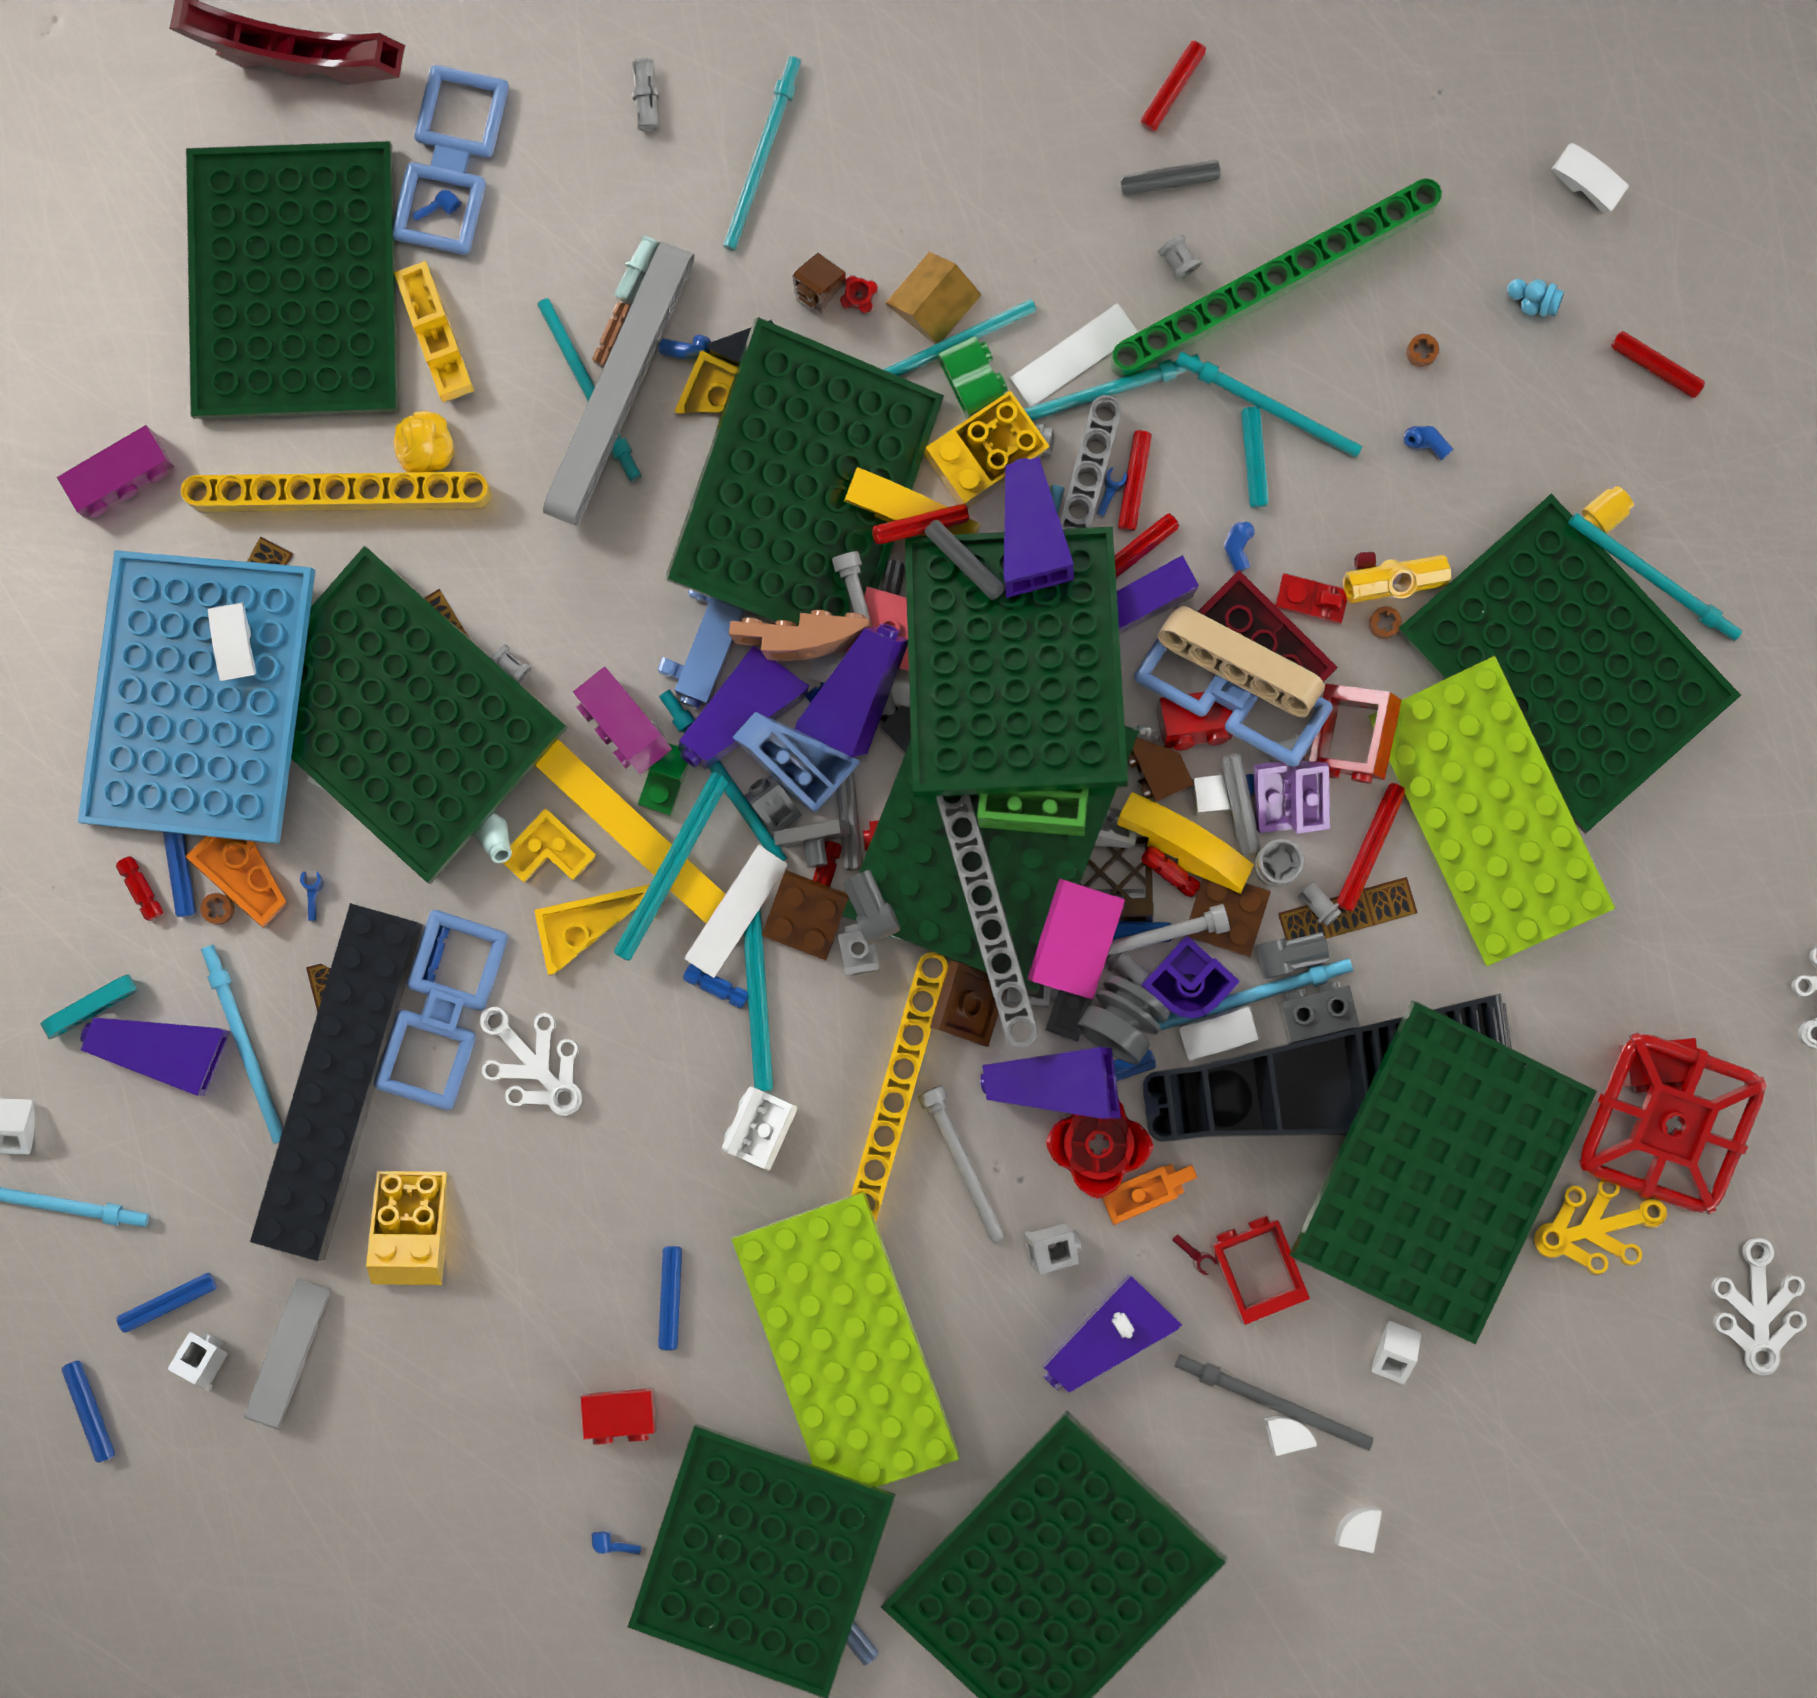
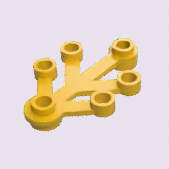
M1601 1180L1597 1185L1598 1193L1581 1225L1567 1228L1575 1209L1581 1207L1586 1201L1584 1189L1579 1186H1571L1564 1193V1203L1554 1222L1543 1224L1537 1229L1534 1235V1245L1537 1251L1547 1258H1557L1564 1255L1586 1267L1590 1274L1599 1276L1608 1268L1609 1263L1606 1256L1601 1253L1589 1254L1572 1242L1585 1239L1620 1258L1624 1265L1629 1267L1635 1266L1642 1259L1640 1247L1636 1244L1625 1245L1605 1233L1638 1224L1648 1229H1655L1666 1220L1667 1209L1661 1201L1648 1199L1637 1210L1600 1219L1610 1199H1613L1620 1190L1619 1185L1611 1183L1614 1186V1193H1605L1602 1185L1610 1182ZM1577 1192L1581 1196V1201L1573 1203L1569 1199V1193ZM1647 1208H1657L1659 1217L1651 1218L1647 1213ZM1548 1234L1556 1235L1558 1244L1555 1246L1549 1245L1546 1241V1236ZM1631 1249L1635 1251L1637 1255L1636 1260L1629 1261L1626 1259L1625 1250ZM1592 1259H1600L1603 1263V1268L1601 1270L1592 1268Z

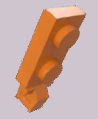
M1172 1163L1166 1166L1162 1165L1121 1183L1113 1193L1102 1197L1112 1224L1116 1225L1178 1198V1195L1185 1193L1182 1184L1198 1177L1192 1164L1176 1171Z

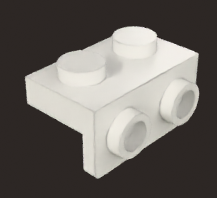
M750 1086L739 1101L738 1112L733 1124L725 1132L722 1151L770 1171L798 1107Z

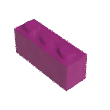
M145 425L56 478L76 512L85 519L89 516L90 518H96L104 514L109 509L108 505L118 499L124 501L136 495L139 491L138 488L147 482L155 483L168 475V470L173 468L174 465L156 434Z
M605 666L573 691L581 702L576 708L588 723L595 719L599 726L594 730L607 746L611 742L616 745L618 749L613 754L625 769L632 765L638 774L641 775L672 750L664 737Z

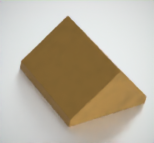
M928 252L888 299L886 305L932 343L937 344L950 334L981 297V293L956 263Z

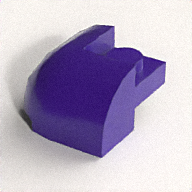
M1186 935L1145 979L1141 986L1159 1000L1170 1012L1179 1017L1192 1019L1205 1016L1215 1009L1240 981L1218 960L1212 959Z

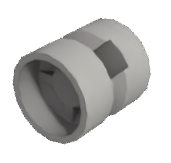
M1275 839L1268 842L1257 852L1254 859V871L1257 878L1263 884L1271 887H1282L1294 881L1301 874L1304 866V856L1301 849L1294 842L1287 839Z

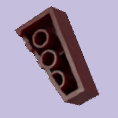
M1240 570L1197 611L1313 672L1321 678L1323 683L1338 668Z

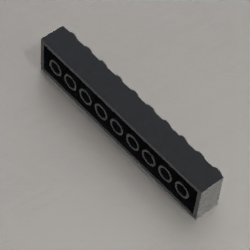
M350 903L250 1239L251 1243L314 1261L325 1260L375 1091L374 1080L400 1006L423 924Z

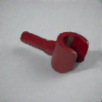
M1361 552L1354 558L1355 570L1376 567V554L1374 552Z
M1177 1234L1172 1239L1174 1243L1193 1259L1194 1268L1203 1275H1209L1200 1266L1204 1258H1209V1260L1217 1265V1260L1214 1256L1207 1252H1199L1180 1235Z

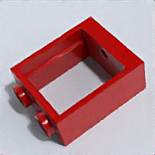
M1326 683L1323 698L1331 702L1333 709L1313 741L1309 762L1328 763L1329 778L1339 779L1340 774L1352 775L1351 780L1366 784H1372V779L1385 780L1402 699L1387 691ZM1340 705L1378 710L1367 764L1328 758Z
M1267 1215L1248 1222L1250 1229L1237 1233L1235 1228L1216 1235L1217 1242L1210 1244L1240 1321L1244 1325L1310 1299L1294 1258L1289 1256L1291 1250L1279 1220L1272 1219L1269 1221ZM1271 1232L1292 1288L1246 1306L1223 1250Z

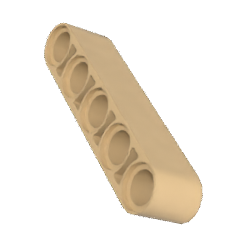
M1186 606L1175 607L1158 633L1160 643L1170 651L1294 716L1306 717L1324 690L1323 681L1313 672Z

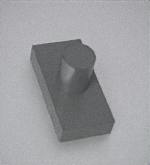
M836 819L774 831L773 833L776 846L789 848L804 845L807 868H815L828 865L824 841L851 836L850 822Z

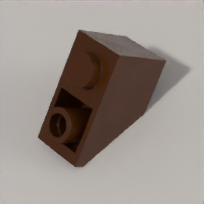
M817 252L792 275L794 293L797 295L795 299L806 309L812 311L815 308L823 313L844 285L846 272Z
M1137 737L1128 759V764L1130 768L1137 767L1142 778L1137 783L1143 797L1151 798L1152 801L1159 803L1194 786L1180 753Z

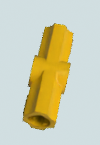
M1443 554L1404 562L1390 559L1384 561L1380 566L1345 572L1343 589L1350 603L1388 596L1407 598L1415 591L1447 586L1451 580V568L1447 557ZM1402 573L1400 580L1393 584L1394 578Z

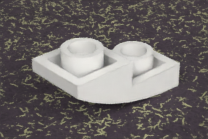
M1573 143L1567 146L1551 169L1573 193L1582 191L1602 213L1612 211L1629 187L1621 177L1602 161Z
M244 603L209 608L211 638L220 681L255 675L256 668L249 641L251 633Z
M1250 1005L1220 1012L1214 1017L1185 1023L1179 1027L1188 1060L1226 1051L1260 1039Z

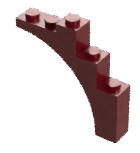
M175 0L169 27L170 30L216 50V56L240 67L269 64L293 76L322 73L345 85L399 78L405 50L404 44L381 33L337 34L285 27L234 14L199 0Z

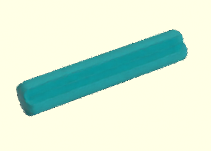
M1252 406L1243 408L1241 412L1249 504L1252 508H1262L1268 505L1269 498L1261 411L1259 407Z

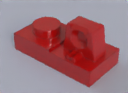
M1283 573L1275 606L1279 610L1341 625L1346 609L1347 597L1343 588Z

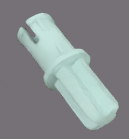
M648 236L642 237V241L631 262H626L625 266L627 269L615 291V296L624 303H633L656 249L660 244Z

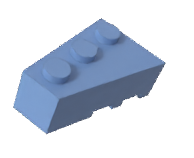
M755 712L732 737L797 802L814 813L817 812L861 762L855 757H850L758 712Z

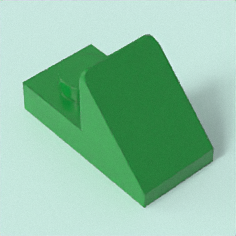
M668 743L672 750L647 769L649 773L641 792L638 806L671 817L689 764L680 757L681 752L678 750V746Z

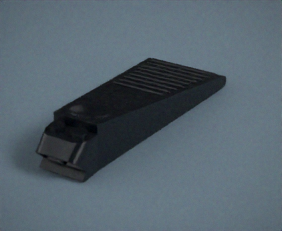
M1501 993L1432 1009L1512 1049L1506 1003H1502ZM1404 1016L1200 1065L1149 1073L1143 1082V1095L1149 1133L1155 1140L1161 1142L1200 1137L1347 1135Z

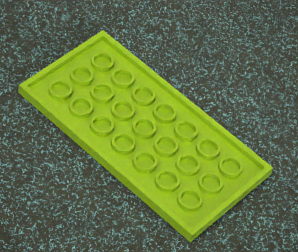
M1496 656L1401 701L1389 762L1401 787L1405 789L1408 802L1486 966L1616 909ZM1377 712L1368 716L1373 728L1375 726Z
M864 1191L745 1232L731 1239L813 1465L879 1487L959 1460L960 1454Z

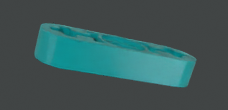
M130 974L124 975L49 1016L40 1025L48 1039L56 1038L132 996L138 989Z

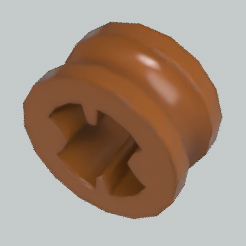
M1429 334L1416 335L1407 346V359L1416 367H1427L1438 356L1439 344ZM1420 343H1424L1426 349H1431V353L1429 352L1425 359L1421 358L1419 352L1414 351V348L1417 349Z
M1383 606L1378 608L1369 619L1370 632L1379 639L1393 637L1401 626V616L1392 607ZM1385 614V618L1390 616L1394 622L1390 625L1391 631H1385V627L1382 630L1378 628L1379 615Z
M211 893L202 900L200 912L206 921L222 925L232 919L235 913V906L233 901L226 895ZM219 899H222L224 901L222 908L226 911L223 916L216 914V918H213L211 916L213 909L210 908V905L213 901L219 903Z

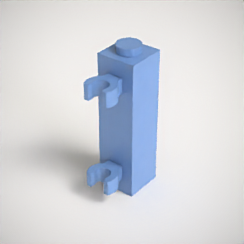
M689 590V597L708 603L685 665L662 657L657 670L660 674L678 680L674 691L676 695L681 696L679 702L699 709L700 705L706 706L713 698L734 645V641L729 635L730 621L741 622L742 618L745 617L746 611Z

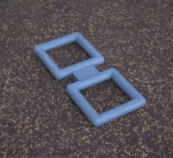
M433 65L430 68L414 139L418 143L435 146L431 165L410 162L406 167L393 221L394 240L466 255L470 252L486 181L481 176L467 174L466 172L471 154L488 158L494 153L509 89V84L506 80L440 65ZM441 80L494 91L482 142L429 131ZM418 177L471 188L459 240L406 229Z
M1158 638L1134 674V680L1137 683L1197 716L1203 717L1207 715L1214 702L1230 709L1233 712L1225 724V729L1228 733L1291 767L1299 765L1333 709L1331 702L1319 696L1313 706V709L1316 711L1293 748L1289 750L1242 724L1258 696L1215 675L1200 700H1197L1151 675L1167 650Z
M432 910L429 913L407 979L409 989L427 994V998L421 1015L404 1009L396 1013L374 1080L376 1089L443 1110H451L453 1108L476 1039L473 1031L456 1025L463 1006L477 1011H482L486 1008L508 941L506 932L439 910ZM440 926L492 942L475 995L423 979ZM407 1025L460 1041L443 1095L390 1079Z

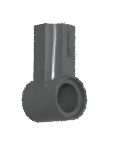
M870 869L842 882L858 915L856 921L868 945L901 931L897 917L890 904L885 902Z
M1323 932L1287 941L1284 938L1256 945L1264 979L1293 973L1294 969L1310 967L1330 961L1329 950Z

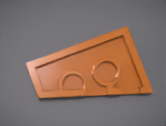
M205 836L185 856L192 865L262 929L287 905L284 896L253 841Z

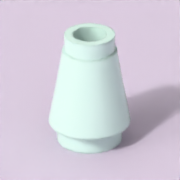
M493 813L474 836L493 862L503 863L509 860L512 855L508 828L505 819Z

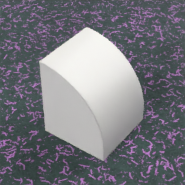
M1225 775L1192 779L1194 786L1191 789L1195 816L1232 811Z
M0 1099V1153L30 1154L35 1130L33 1100Z
M1388 1321L1377 1347L1371 1372L1404 1385L1417 1363L1422 1333Z
M1286 1416L1264 1418L1271 1451L1275 1456L1317 1446L1311 1432L1298 1421Z
M1373 1506L1360 1507L1351 1511L1338 1525L1334 1542L1338 1546L1374 1553L1382 1511Z

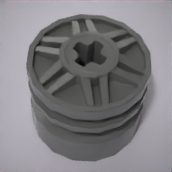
M1109 975L1103 983L1106 990L1100 989L1095 995L1106 1009L1090 1005L1076 1027L1096 1046L1112 1048L1114 1057L1126 1063L1138 1065L1151 1045L1141 1031L1154 1035L1158 1034L1161 1028L1157 1022L1164 1023L1170 1013L1159 1000L1143 987L1121 977Z

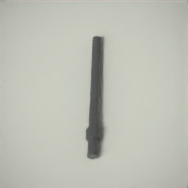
M1181 1354L1176 1360V1368L1199 1377V1382L1211 1387L1214 1384L1365 1450L1369 1451L1372 1447L1373 1437L1221 1372L1220 1367L1209 1362H1206L1204 1365Z

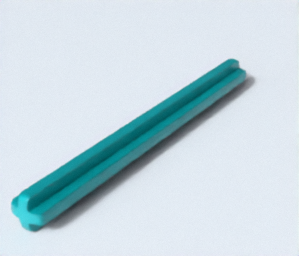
M715 772L710 775L616 945L614 953L626 961L632 959L727 787L728 780L722 775Z
M760 907L744 931L743 936L754 1088L761 1091H771L773 1089Z

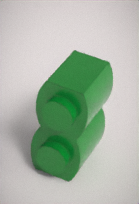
M976 336L938 353L937 359L967 419L1008 391L1001 373L995 374L989 364L993 357L985 342L979 343Z

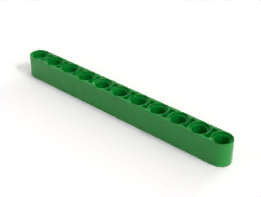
M1428 178L1418 180L1124 339L1113 350L1110 362L1112 371L1121 378L1142 372L1423 220L1434 212L1442 197L1440 185ZM1420 192L1428 194L1431 197L1432 203L1423 204L1419 202L1416 194ZM1390 208L1399 210L1402 214V219H1391L1387 215L1386 210ZM1360 224H1366L1372 229L1373 235L1363 236L1357 231L1356 227ZM1331 240L1340 242L1343 251L1338 253L1331 251L1327 246V242ZM1306 256L1313 261L1314 266L1309 269L1303 268L1298 264L1297 258ZM1277 272L1283 277L1284 283L1274 285L1268 280L1267 275ZM1247 288L1253 292L1255 298L1250 301H1244L1238 296L1237 291ZM1217 304L1224 309L1225 314L1221 317H1214L1208 312L1207 307ZM1183 320L1190 321L1194 325L1195 331L1183 333L1177 324ZM1154 336L1160 337L1166 346L1163 349L1156 350L1149 346L1147 340ZM1124 352L1130 353L1135 357L1136 362L1133 365L1125 366L1119 362L1118 356Z

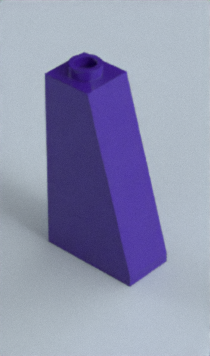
M1021 458L1012 464L1006 465L1004 588L1006 598L1074 580V563L1040 458Z
M1183 555L1117 591L1119 634L1194 596L1199 585Z
M881 623L877 627L865 628L798 719L795 729L850 757L868 754L907 649L908 639L898 635L900 631L888 624Z
M753 645L679 740L678 750L681 752L680 757L693 767L699 765L705 770L740 746L732 737L755 712L776 720L803 701L808 692L809 685L778 662L767 660L761 650Z
M93 1017L92 1022H88L81 1033L80 1041L83 1044L80 1050L196 1096H205L231 1031L214 1027Z
M1096 1047L982 1065L983 1074L981 1075L980 1083L987 1100L1102 1119L1121 1118L1112 1048Z
M1128 1274L1042 1365L1047 1371L1043 1377L1057 1391L1064 1387L1070 1393L1177 1331L1182 1324ZM1117 1312L1120 1314L1124 1313L1135 1330L1132 1332L1133 1336L1129 1339L1126 1337L1122 1338L1112 1322L1114 1314Z

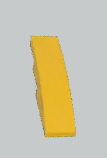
M424 261L395 272V277L412 326L417 334L442 403L473 392L472 382L427 262Z
M859 467L856 468L844 502L875 514V517L888 522L947 508V506ZM970 518L966 523L946 528L953 535L976 534L981 524ZM923 533V534H919V535H916V536H927V535H926L925 533Z
M1131 792L1119 815L1117 825L1148 837V847L1153 846L1161 852L1179 859L1178 865L1185 871L1238 893L1242 892L1254 864L1201 826L1165 806L1134 792Z

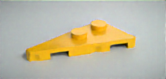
M701 350L675 408V412H722L738 367Z
M650 884L535 909L534 912L548 975H555L639 906Z

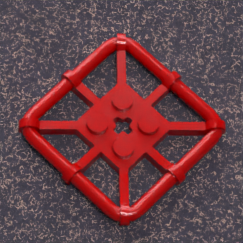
M1636 1032L1629 1036L1630 1040L1626 1042L1621 1050L1605 1092L1599 1095L1597 1102L1600 1105L1583 1144L1579 1164L1583 1171H1587L1594 1177L1636 1191L1642 1198L1650 1199L1653 1197L1693 1212H1706L1709 1215L1716 1211V1207L1724 1198L1741 1154L1745 1155L1749 1146L1746 1145V1142L1764 1101L1767 1083L1764 1077H1759L1753 1071L1710 1056L1708 1051L1697 1048L1693 1050L1654 1035H1640ZM1647 1048L1690 1063V1069L1681 1089L1661 1082ZM1636 1053L1651 1084L1642 1107L1618 1099ZM1704 1068L1745 1083L1743 1086L1713 1100L1694 1094ZM1749 1097L1732 1139L1711 1132L1720 1110ZM1613 1109L1638 1117L1628 1139L1596 1153ZM1674 1116H1678V1121L1682 1123L1681 1128H1674L1672 1133H1668L1667 1121ZM1706 1142L1728 1149L1711 1192H1709L1697 1165ZM1636 1149L1654 1155L1646 1177L1643 1179L1603 1165ZM1667 1160L1687 1167L1699 1199L1657 1184Z

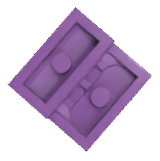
M1301 761L1296 767H1291L1283 762L1254 764L1255 824L1259 833L1293 829L1296 834L1330 829L1328 763Z

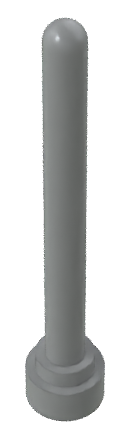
M849 552L832 558L835 572H839L840 577L845 578L854 613L865 615L866 619H869L871 622L858 573L861 572L859 566L862 565L859 552ZM892 692L889 694L883 711L886 715H892L896 711Z
M1223 904L1209 907L1210 911L1204 912L1203 917L1112 940L1107 956L1208 930L1209 933L1215 931L1216 934L1230 931V926Z
M943 1085L918 1095L917 1098L922 1109L926 1108L929 1114L933 1113L991 1240L994 1243H1001L1004 1240V1233L945 1107L948 1104L945 1099L948 1096Z

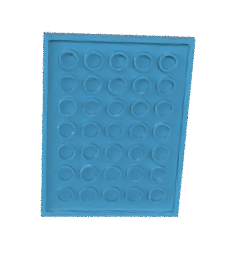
M114 550L78 823L280 844L315 569L301 566ZM243 602L251 633L249 641L256 674L220 681L213 650L208 609Z

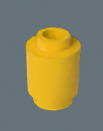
M1615 486L1613 489H1606L1582 510V515L1586 520L1607 534L1630 515V509L1634 507V503L1625 490Z

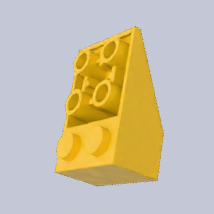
M1010 390L926 446L924 457L958 505L964 504L967 508H970L1005 483L1006 465L1012 464L1021 458H1036L1050 446Z
M377 1171L366 1262L371 1284L442 1285L445 1258L447 1172Z

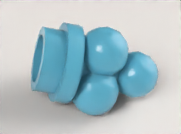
M1514 279L1507 286L1508 295L1515 300L1522 299L1521 309L1526 315L1530 316L1539 313L1542 317L1547 315L1555 317L1565 291L1557 289L1558 285L1553 283L1548 287L1546 282L1541 279L1533 280L1528 285L1522 279Z

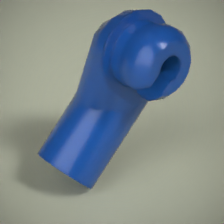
M699 334L693 337V344L663 338L659 344V353L663 356L682 360L697 359L701 350L710 353L708 343L711 340Z
M1432 426L1410 427L1406 430L1403 437L1405 445L1409 448H1430L1441 461L1454 450L1438 430Z
M1247 521L1235 523L1231 527L1224 543L1225 552L1235 573L1238 570L1243 572L1251 567L1244 548L1248 540L1254 537L1255 529Z

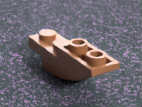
M812 610L811 614L800 613L799 626L785 620H778L775 624H764L759 619L749 617L742 618L741 622L730 621L729 635L735 644L761 646V652L767 660L793 661L823 657L851 648L863 630L873 627L869 619H866L865 615L859 613H846L845 617L832 616V613L824 610Z

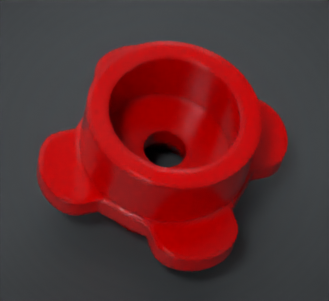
M854 275L847 277L845 280V294L840 297V304L846 309L853 307L859 309L862 313H869L873 308L871 303L873 295L878 291L877 284L872 280L867 281ZM861 292L862 296L857 297L855 294Z

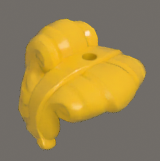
M430 411L414 412L413 416L404 418L395 427L393 441L395 455L407 473L443 470L454 456L453 441L447 429L446 419L438 413Z

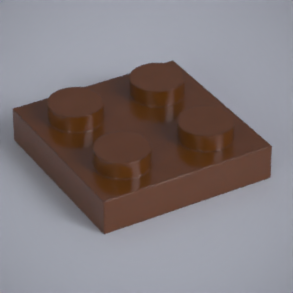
M786 870L762 936L827 960L849 896L845 892Z
M1201 878L1200 889L1197 891L1188 920L1203 917L1204 912L1210 911L1209 907L1223 904L1228 917L1230 931L1216 934L1215 931L1209 933L1208 930L1189 934L1188 936L1193 940L1249 958L1271 891L1246 883L1242 892L1238 893Z
M950 961L930 1028L981 1046L989 1047L999 1011L988 974L962 963Z

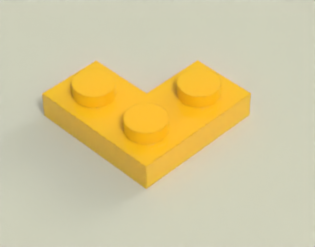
M545 808L510 845L512 855L503 864L525 883L549 858L574 881L597 855Z

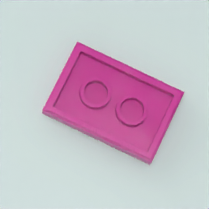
M1059 879L1027 979L1094 999L1125 899Z

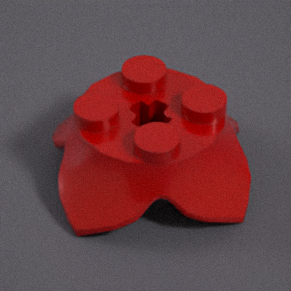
M1120 1101L1121 1118L1102 1119L1072 1114L1070 1117L1058 1121L1046 1139V1146L1052 1159L1059 1166L1070 1171L1074 1183L1081 1191L1096 1199L1113 1193L1121 1185L1123 1176L1127 1172L1137 1170L1146 1163L1154 1148L1147 1130L1126 1116L1124 1106ZM1096 1134L1103 1135L1102 1140L1108 1141V1147L1103 1148L1099 1155L1094 1154V1148H1089V1141L1095 1140Z

